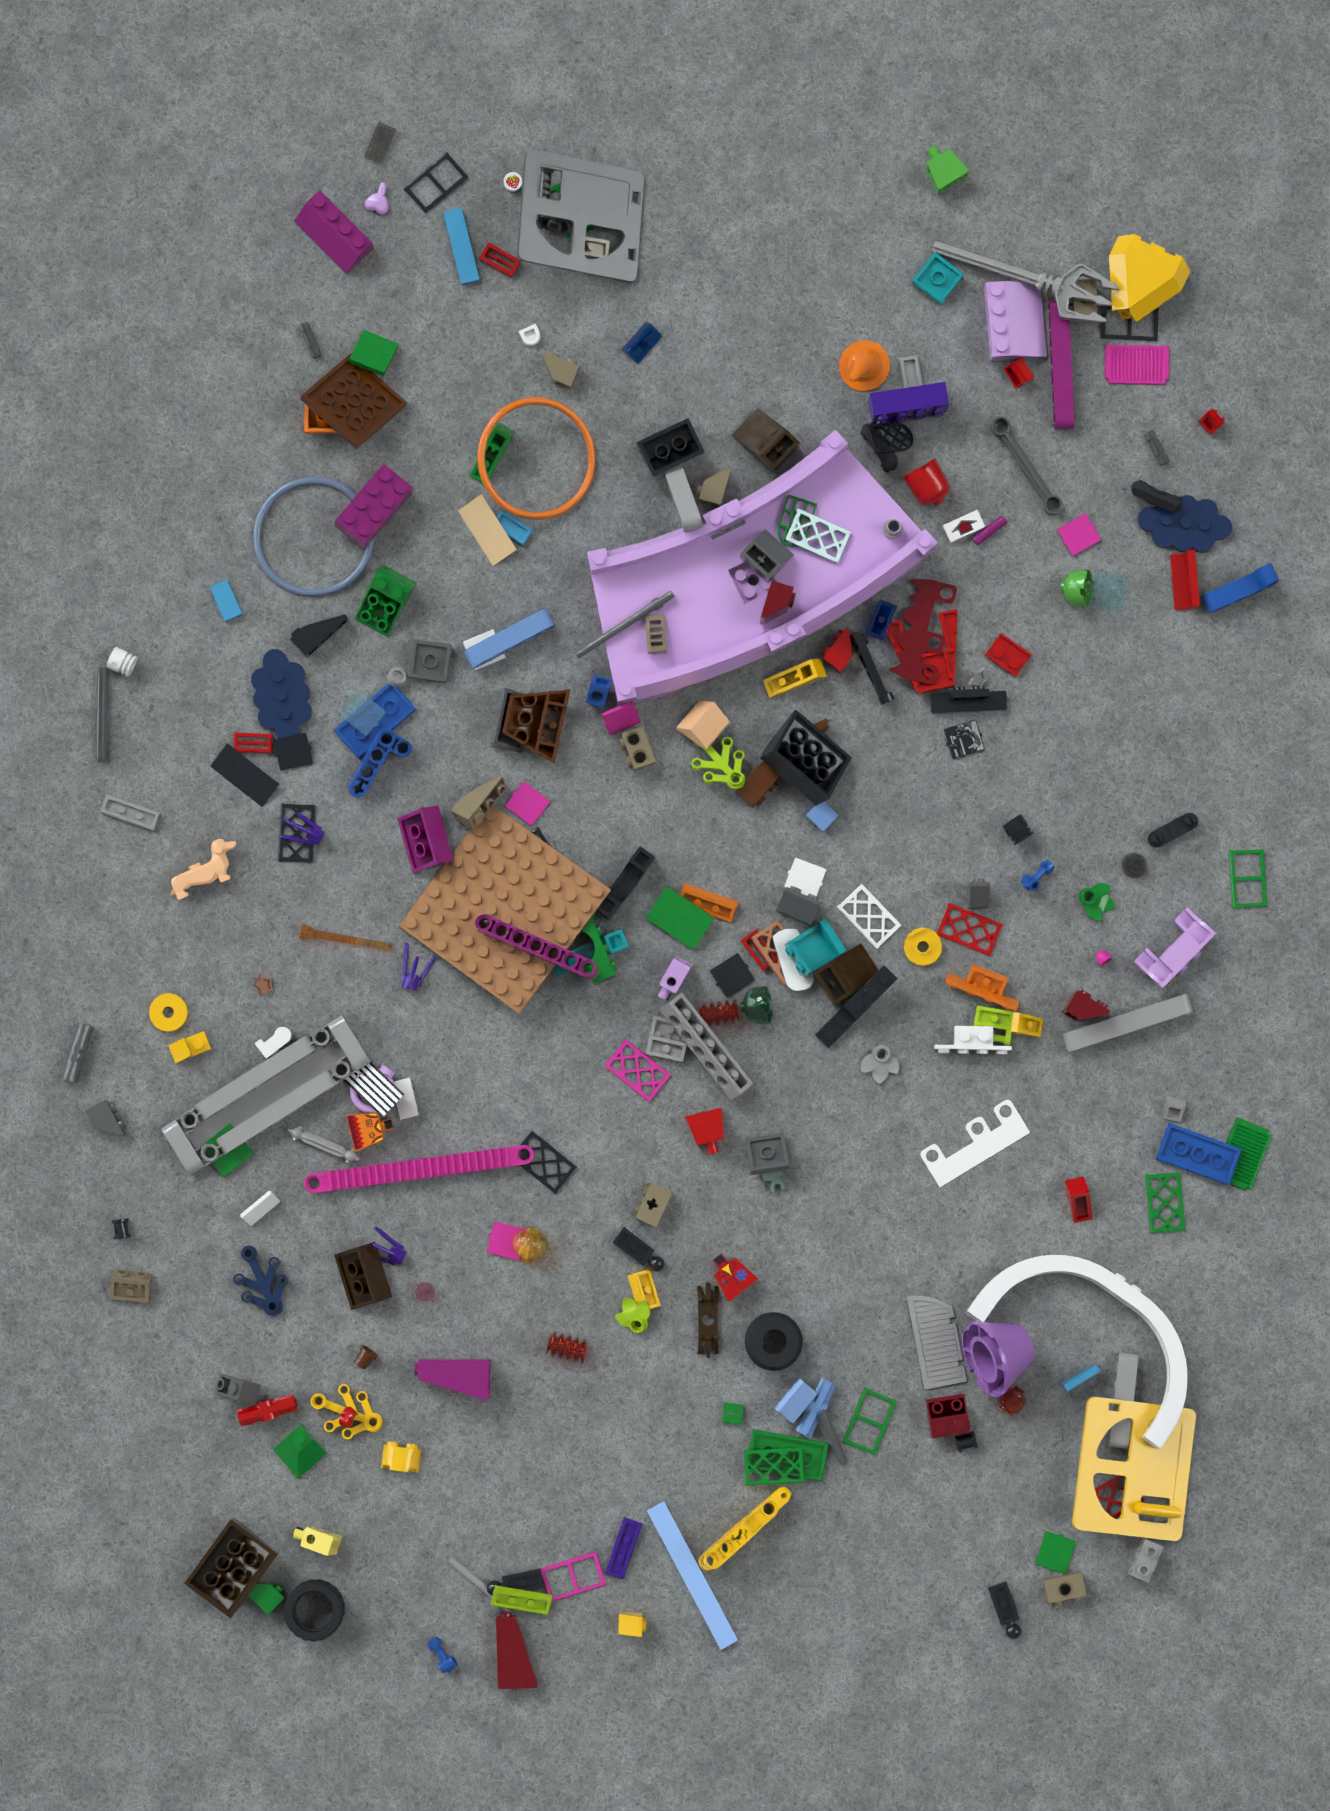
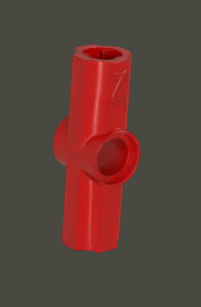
M293 1394L275 1400L269 1399L256 1403L257 1405L237 1410V1416L240 1425L246 1426L255 1422H265L278 1418L280 1415L298 1411Z

